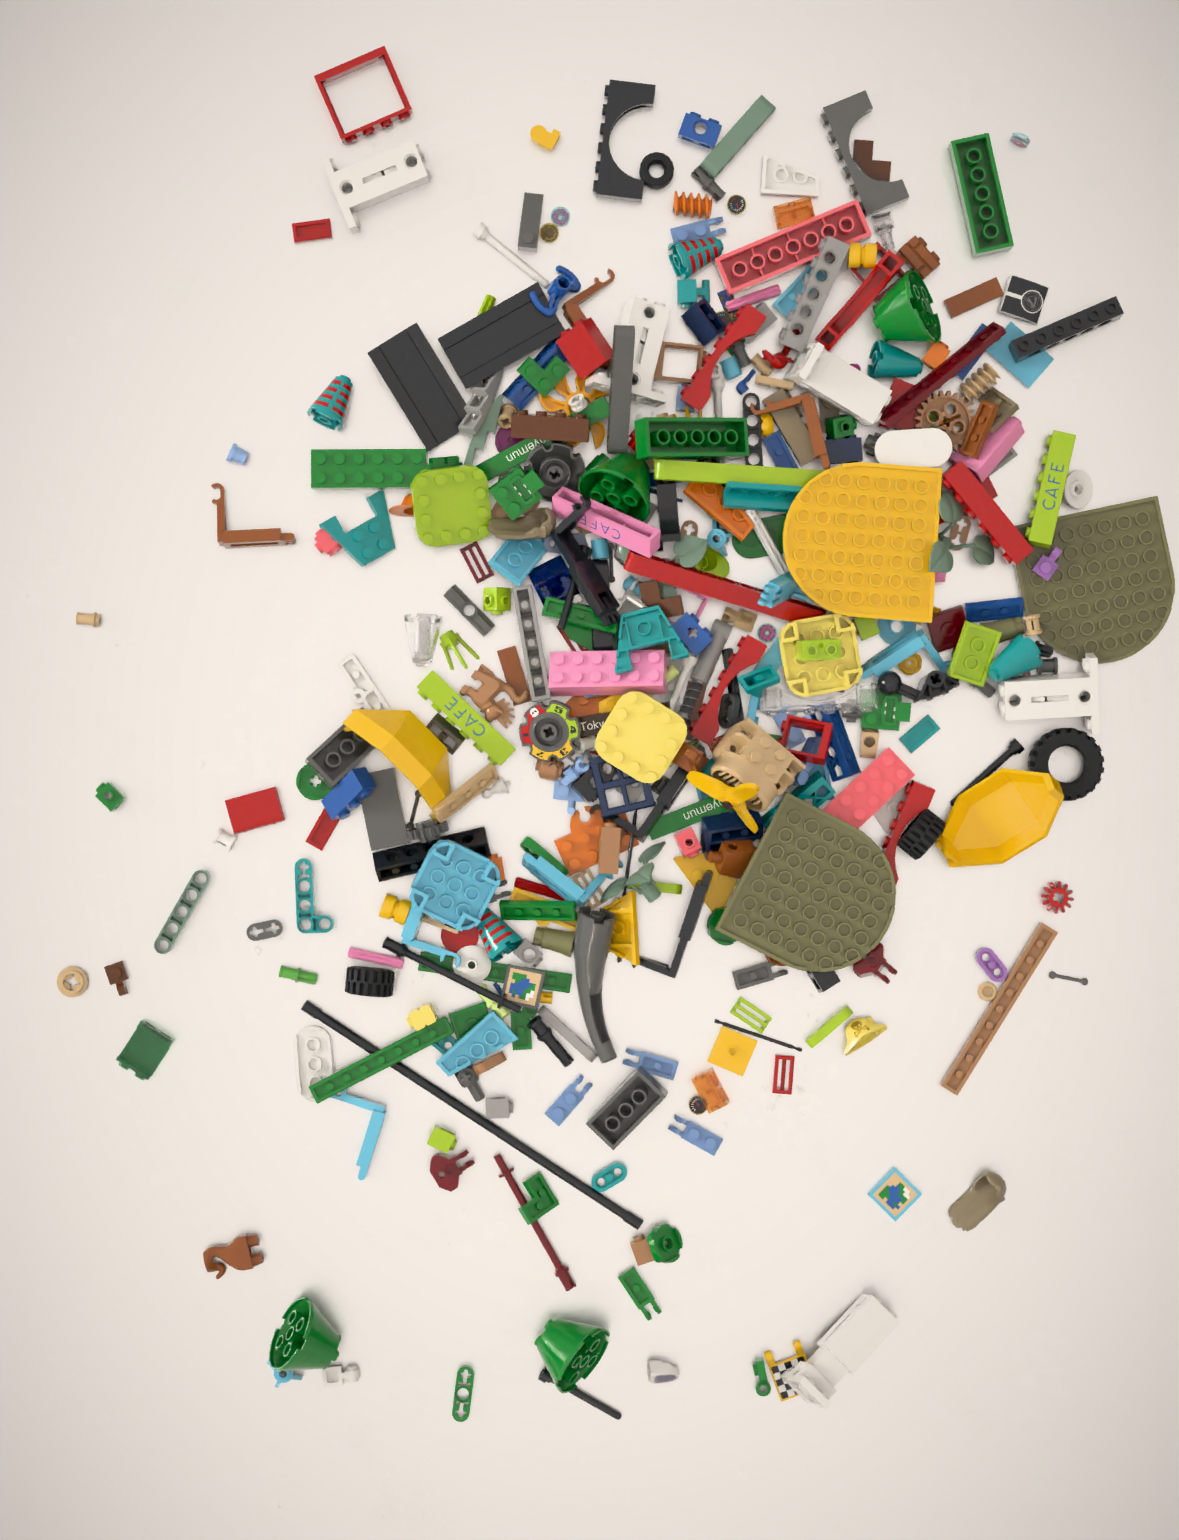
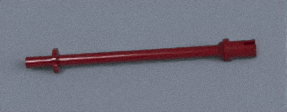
M500 1153L495 1155L493 1158L502 1172L498 1175L499 1178L505 1177L520 1206L524 1205L527 1201L511 1174L514 1168L508 1169ZM536 1220L531 1225L556 1268L555 1276L559 1277L565 1291H569L577 1285L568 1272V1266L562 1265L538 1220Z

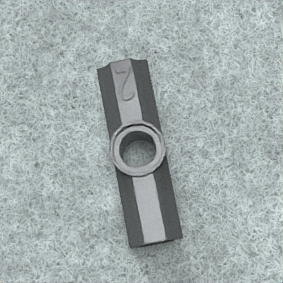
M456 584L443 595L483 637L495 626ZM468 605H472L475 608V612L471 616H467L464 613V608Z

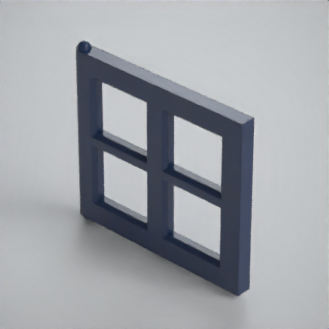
M600 756L589 758L602 818L656 805L650 783L642 782L646 800L630 803L626 785L640 781L631 776L624 777L623 771L616 768L619 779L603 782L599 764L606 763L607 761ZM621 787L625 805L609 808L605 790Z

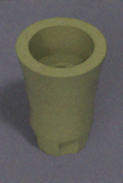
M1010 617L1003 620L980 623L982 626L1002 632L999 643L1013 639L1018 634H1024L1025 631L1021 617Z
M537 927L533 938V945L541 946V948L555 951L571 958L574 949L575 931Z

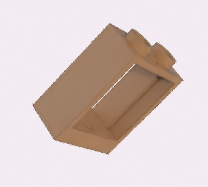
M662 341L654 373V382L691 384L693 379L662 376L665 349L698 352L696 370H701L702 361L707 355V351H703L704 346Z
M604 823V827L600 826L597 873L618 874L621 828L617 827L616 823Z

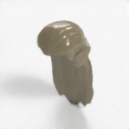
M538 508L536 511H529L524 517L516 518L513 521L510 518L490 519L488 521L490 525H488L487 530L495 535L496 538L502 540L532 538L539 540L549 536L555 529L556 517L550 508Z
M994 1172L982 1173L970 1189L951 1206L948 1211L950 1213L949 1217H953L952 1223L956 1228L962 1227V1230L967 1232L974 1229L999 1203L1005 1200L1004 1196L1007 1187L999 1174Z

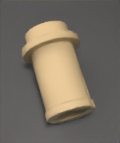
M759 353L751 359L752 364L761 372V375L768 377L774 371L771 364L769 365Z
M77 612L76 625L100 626L101 615L97 614V612L93 614Z

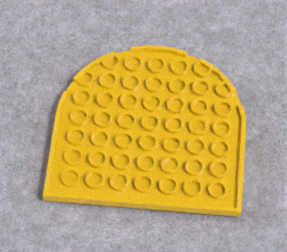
M854 462L827 469L811 479L800 490L790 505L783 528V552L786 565L801 591L822 608L843 616L932 623L935 572H928L932 546L938 541L939 500L941 499L943 468Z

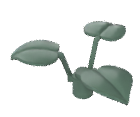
M941 490L939 514L950 525L938 533V541L933 544L931 549L928 572H950L953 568V556L948 550L972 547L974 548L973 558L981 565L993 564L995 557L994 548L986 535H977L974 539V544L951 545L950 539L944 536L955 525V521L962 519L963 510L962 506L955 500L954 494Z
M693 535L680 536L681 541H675L673 546L674 553L677 556L672 560L663 558L673 562L679 559L683 567H693L705 555L708 541ZM618 544L620 556L625 562L630 549ZM659 581L662 598L677 595V590L673 585Z
M663 841L647 848L638 858L640 863L643 862V866L628 879L623 877L612 882L603 892L600 902L602 903L604 900L615 897L625 886L631 887L639 895L643 894L649 903L658 899L661 892L655 886L656 882L651 875L655 865L652 862H648L660 853L666 842ZM641 883L639 885L640 889L633 885Z

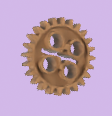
M939 391L938 396L934 392L931 394V398L928 397L925 400L926 403L921 402L919 404L922 409L915 410L919 416L913 417L914 420L918 421V424L913 425V427L919 429L929 428L934 424L942 422L944 419L959 414V418L947 422L946 425L935 427L944 431L950 437L952 449L958 451L957 445L962 447L963 440H965L972 424L971 420L975 417L970 416L974 409L968 410L967 407L970 405V402L963 403L964 396L957 399V392L952 396L951 391H946L945 396L943 391ZM948 404L952 405L953 407L952 414H948L946 412V406ZM931 411L936 414L934 422L930 421L928 417ZM955 422H958L961 426L959 432L953 429Z

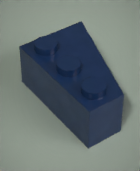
M748 810L758 826L756 834L745 825L737 812L702 817L700 845L706 861L708 860L709 851L718 852L723 841L749 839L753 842L762 838L764 822L759 812Z

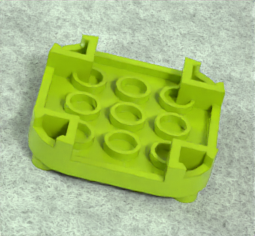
M464 464L431 470L424 469L414 477L412 483H410L415 522L414 530L418 538L425 545L440 547L476 542L490 534L487 530L488 525H490L488 521L492 519L487 477L481 469L472 464Z

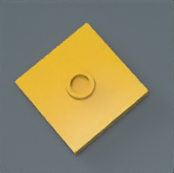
M722 1026L707 1061L743 1076L758 1041Z

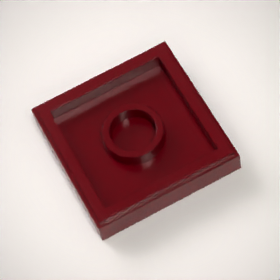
M962 605L934 613L932 623H927L932 644L938 653L954 648L957 645L966 620Z

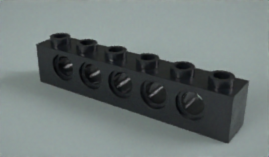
M1115 296L1014 339L1010 342L1008 348L1015 363H1018L1120 319L1124 312Z
M485 826L442 836L437 840L425 843L416 842L372 853L379 882L417 873L428 851L438 840H451L485 857L491 856Z

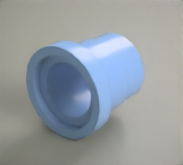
M233 443L226 461L230 462L231 460L243 465L249 452L237 447V444Z

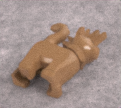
M481 664L479 669L475 670L471 675L472 679L481 681L482 685L479 689L476 690L464 685L459 692L462 696L468 695L474 704L481 708L480 712L485 713L486 721L492 722L497 719L507 729L508 726L505 721L512 724L507 717L515 718L514 715L508 713L514 711V708H508L507 706L510 703H504V698L496 703L493 699L500 692H506L513 702L521 704L528 700L529 693L525 690L521 696H518L516 690L510 684L503 682L490 669Z

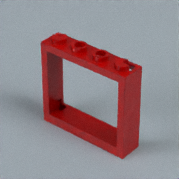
M385 46L314 76L342 143L347 142L349 144L355 142L357 137L363 134L364 136L371 135L375 132V129L379 127L387 128L393 124V121L398 119L400 121L406 120L413 113ZM384 59L404 109L345 134L324 85Z

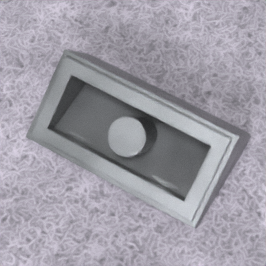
M439 713L426 726L447 747L448 752L452 755L466 739L459 733L460 730L452 726Z

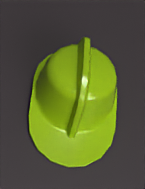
M707 546L701 561L692 567L724 578L729 574L730 570L727 559L709 546Z

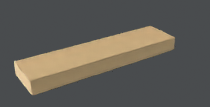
M489 763L434 806L433 810L437 821L443 823L498 780L499 777L495 765Z

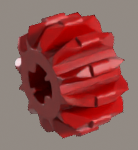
M1057 881L1056 887L1053 882H1050L1051 889L1048 887L1043 888L1048 892L1047 895L1041 894V897L1047 898V900L1042 902V905L1049 904L1046 908L1047 911L1053 908V912L1057 914L1059 908L1062 913L1065 912L1064 905L1071 908V905L1067 902L1068 900L1074 901V898L1068 897V895L1073 893V890L1066 891L1068 884H1064L1061 888V881ZM1055 893L1062 896V898H1059V902L1053 900V897H1056Z

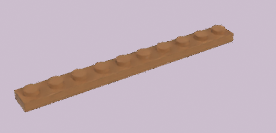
M1042 922L1039 924L997 992V995L992 1000L940 1084L942 1087L958 1096L1058 934L1057 931Z

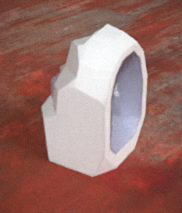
M660 1360L647 1362L649 1382L663 1384L673 1382L679 1378V1369L675 1365H670Z

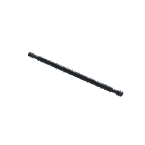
M635 810L632 825L636 826L637 810ZM630 836L629 851L625 872V877L627 879L629 878L634 843L633 836ZM627 886L624 887L622 896L626 895Z
M717 1019L714 1021V1023L722 1024L743 1033L795 1049L799 1052L802 1051L800 1047H795Z

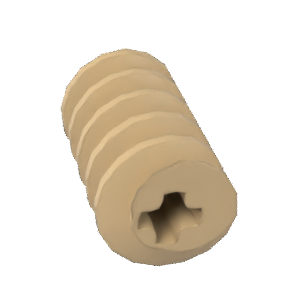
M988 363L983 364V369H977L978 374L972 373V379L967 378L965 380L966 384L961 383L959 385V392L971 405L974 404L973 397L977 400L980 399L979 392L983 395L986 394L984 391L985 387L991 390L990 382L996 385L995 378L1001 379Z

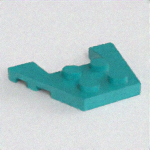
M383 490L366 498L375 517L345 533L336 516L319 524L320 528L325 530L335 542L337 541L344 548V551L361 567L395 549Z
M659 605L621 614L615 666L616 675L633 671L629 652L667 642L673 661L690 657L687 649Z

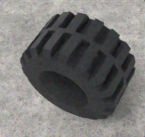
M927 808L920 812L900 836L897 846L914 860H917L935 843L943 832L946 823Z
M350 966L346 972L345 992L370 997L393 996L395 972L383 968Z

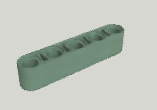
M761 95L707 155L700 166L713 178L717 177L770 117L776 107Z
M207 870L196 871L189 880L155 940L154 948L158 953L166 954L173 949L211 882V874ZM199 873L206 875V882L203 884L197 880ZM189 890L196 891L197 897L195 900L188 898ZM181 906L187 909L185 917L180 916L178 913V909ZM171 923H175L178 926V931L175 934L169 931ZM161 940L168 942L167 950H162L159 947Z

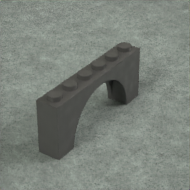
M866 90L823 107L822 114H820L823 124H827L829 128L827 134L830 142H834L836 145V157L839 161L842 160L844 165L842 168L845 178H849L852 184L849 185L850 191L853 196L856 195L865 218L909 199V194L902 179L893 182L874 180L862 173L851 157L849 149L851 130L860 118L870 113L873 109Z

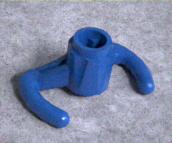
M560 265L556 267V271L563 275L557 276L547 288V293L550 296L548 307L541 303L535 291L529 293L535 307L549 317L556 314L559 301L568 292L576 293L581 288V284L573 272Z

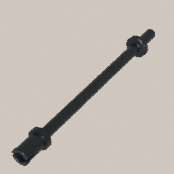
M386 937L383 942L382 948L397 954L398 958L407 957L498 1003V1009L504 1006L519 1013L522 1006L506 999V993L500 996L408 950L407 945L404 943L400 944L389 937Z

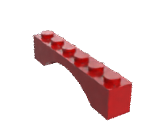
M893 248L889 249L861 286L826 324L815 340L824 345L826 350H833L907 261Z
M747 304L746 307L741 306L736 313L737 320L734 323L730 322L724 330L727 333L723 339L719 337L713 346L716 348L712 355L708 353L702 361L705 364L701 370L697 369L692 375L691 379H693L691 385L688 386L686 384L680 392L682 395L680 401L697 413H700L711 397L712 373L719 358L734 343L755 335L767 318L750 304Z
M748 634L746 637L742 636L737 644L739 650L736 654H731L727 661L730 664L728 669L721 671L717 678L720 680L717 688L715 686L712 687L708 694L710 700L707 704H702L698 711L701 714L697 721L694 719L689 727L691 736L709 746L719 731L718 708L725 688L740 671L758 663L767 648V645Z
M915 780L907 783L904 789L906 794L904 800H900L896 809L898 811L896 819L893 818L889 825V829H891L889 836H885L882 842V847H884L882 852L890 863L895 885L899 879L895 864L896 847L899 837L911 819L929 807L936 791L934 788Z

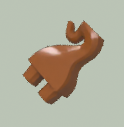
M242 1234L237 1236L228 1245H214L207 1248L203 1252L207 1272L219 1271L216 1279L221 1278L225 1274L226 1266L223 1263L215 1262V1257L220 1258L234 1269L241 1271L253 1269L256 1265L263 1263L262 1252L252 1254L251 1247L260 1245L258 1234Z

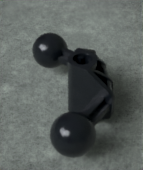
M956 646L952 650V657L955 652ZM937 670L925 675L920 680L917 689L902 683L900 676L893 671L883 672L877 680V686L881 693L888 696L898 693L912 699L913 703L926 700L931 701L940 695L948 694L951 689L957 688L960 685L959 679L950 677Z

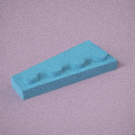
M492 1010L435 1062L449 1077L477 1060L483 1059L490 1053L518 1040V1037Z

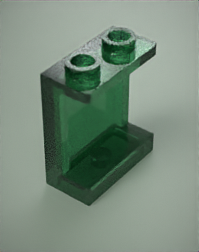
M143 1019L138 1024L137 1029L120 1055L116 1058L119 1061L118 1065L126 1070L130 1068L135 1072L134 1075L143 1081L144 1079L149 1080L175 1042V1039Z

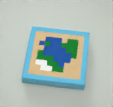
M894 1167L868 1195L896 1222L922 1193Z

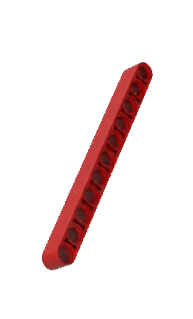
M629 550L623 567L626 571L790 622L822 616L827 613L821 607L792 598L773 608L761 606L758 604V600L762 598L760 595L765 591L763 589L692 567H683L679 563L653 555L648 558L632 550Z

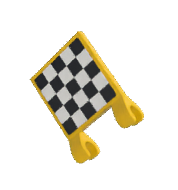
M800 1340L793 1342L797 1355L775 1363L772 1352L770 1350L764 1352L781 1402L798 1396L780 1376L785 1371L790 1372L800 1361H807Z

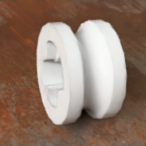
M577 394L568 401V404L572 407L573 412H579L588 405V402L584 399L583 394Z

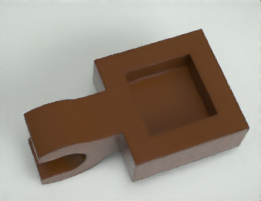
M120 961L104 967L110 985L116 984L119 996L128 994L124 980L129 979L124 962Z

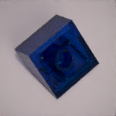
M559 555L533 568L528 576L543 606L546 596L565 601L572 576L562 556ZM578 588L576 590L575 595L580 594Z

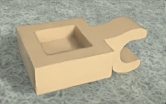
M726 607L721 621L725 623L735 622L733 626L752 632L758 615L741 608L739 611H735L730 607Z

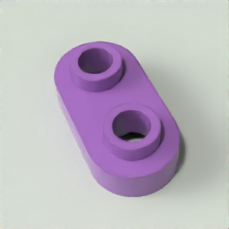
M986 947L979 949L976 953V961L988 977L995 982L1005 980L1008 974L1007 968L994 951ZM985 953L989 956L986 961L982 959V955ZM997 968L1000 969L998 976L994 975V970Z

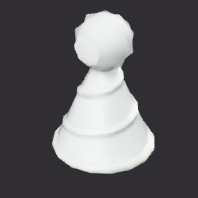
M500 776L490 790L485 789L482 791V797L489 799L491 794L510 793L507 785L511 784L510 781L505 782L503 777Z

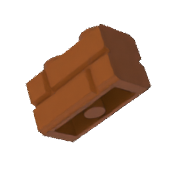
M915 235L897 253L907 261L906 264L912 271L915 270L924 280L940 266V258L934 251L930 252L926 248L927 243L922 237L917 238Z

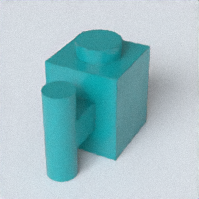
M696 279L677 280V305H681L682 308H691L697 303V296H702V299L705 298L710 303L709 280H702V287L697 288Z

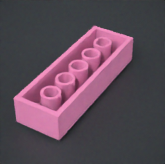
M617 650L550 652L548 688L552 696L623 695L630 691H641L645 694H666L668 658L665 650L631 651L629 654L633 671L616 675Z

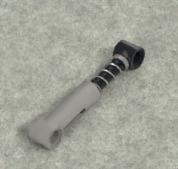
M715 619L710 630L713 634L711 637L713 642L701 652L690 676L692 679L690 681V688L687 689L686 697H683V704L680 705V710L677 712V714L684 718L687 731L691 724L690 716H692L691 712L695 708L696 700H699L698 696L702 692V687L708 685L716 663L733 628L732 625L719 619Z

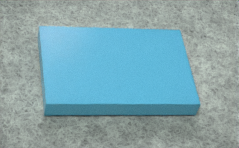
M1010 322L1005 328L1006 334L987 348L986 352L1029 389L1054 358L1044 351L1015 363L1008 345L1012 340L1026 334L1013 322Z
M533 538L506 540L490 559L488 565L519 587L547 552L544 548V540L542 538L539 540Z

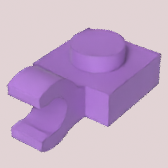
M1054 547L1048 557L1042 554L1032 568V571L1048 581L1059 566L1055 563V560L1059 557L1062 550Z

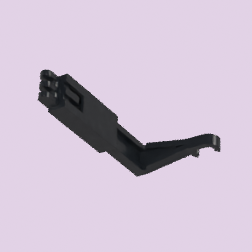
M585 494L580 496L583 506L581 507L578 503L573 504L572 508L574 511L550 535L570 566L568 571L596 618L599 617L603 626L608 627L620 623L621 616L616 610L620 605L591 558L587 559L571 532L591 507V500Z
M704 746L697 748L706 754ZM680 767L677 768L657 797V804L639 830H637L636 826L618 815L605 817L603 822L606 823L609 820L612 823H616L619 828L643 843L665 810L669 811L688 783L686 777L688 772ZM595 804L590 808V815L594 814V811L597 809L601 810L600 804Z
M707 870L703 879L696 882L678 936L680 941L671 968H669V964L640 956L641 966L676 978L688 941L693 937L713 877L712 870ZM620 957L617 958V962L619 963L622 961Z

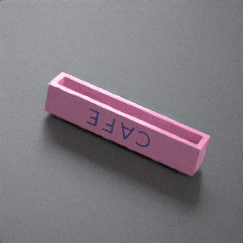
M562 486L552 496V511L554 515L565 519L574 511L572 508L573 504L578 503L582 507L583 502L580 500L582 495ZM590 499L591 507L577 523L579 527L648 558L660 548L661 530L593 499Z

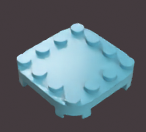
M438 840L430 848L411 884L409 897L415 909L420 913L423 912L450 925L455 930H469L475 926L477 927L481 922L485 909L497 886L499 887L500 871L489 858L457 842Z

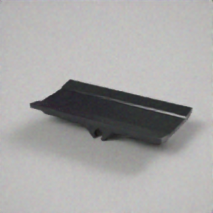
M538 282L438 338L441 347L465 389L470 388L561 336L560 333L565 329L557 315L549 317L541 313L530 298L529 293L535 291L541 303L548 307L549 301Z
M417 322L368 352L369 357L428 452L460 432L458 426L467 414L464 409L466 402Z

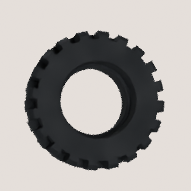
M1060 728L1045 733L1035 742L1034 748L1029 754L1030 761H1028V767H1030L1032 772L1049 773L1051 775L1048 761L1051 754L1057 748L1069 746L1078 750L1084 761L1081 775L1072 782L1058 781L1064 794L1063 801H1073L1087 796L1089 792L1096 789L1095 786L1100 783L1102 779L1100 778L1101 774L1104 773V756L1101 755L1100 751L1102 750L1095 743L1096 740L1087 735L1086 732L1075 728Z

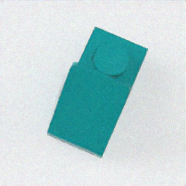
M772 665L737 678L747 694L762 698L763 689L780 683L781 679Z

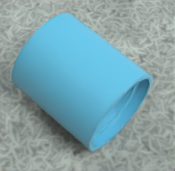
M735 356L719 363L722 366V371L727 381L743 374Z
M608 539L591 540L592 560L610 558Z

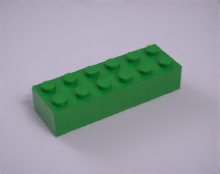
M989 133L951 141L949 150L973 257L1012 249L1014 243Z
M644 417L634 421L637 459H741L749 456L747 418Z
M311 449V488L313 490L410 489V483H412L414 477L421 470L426 469V465H428L427 449Z

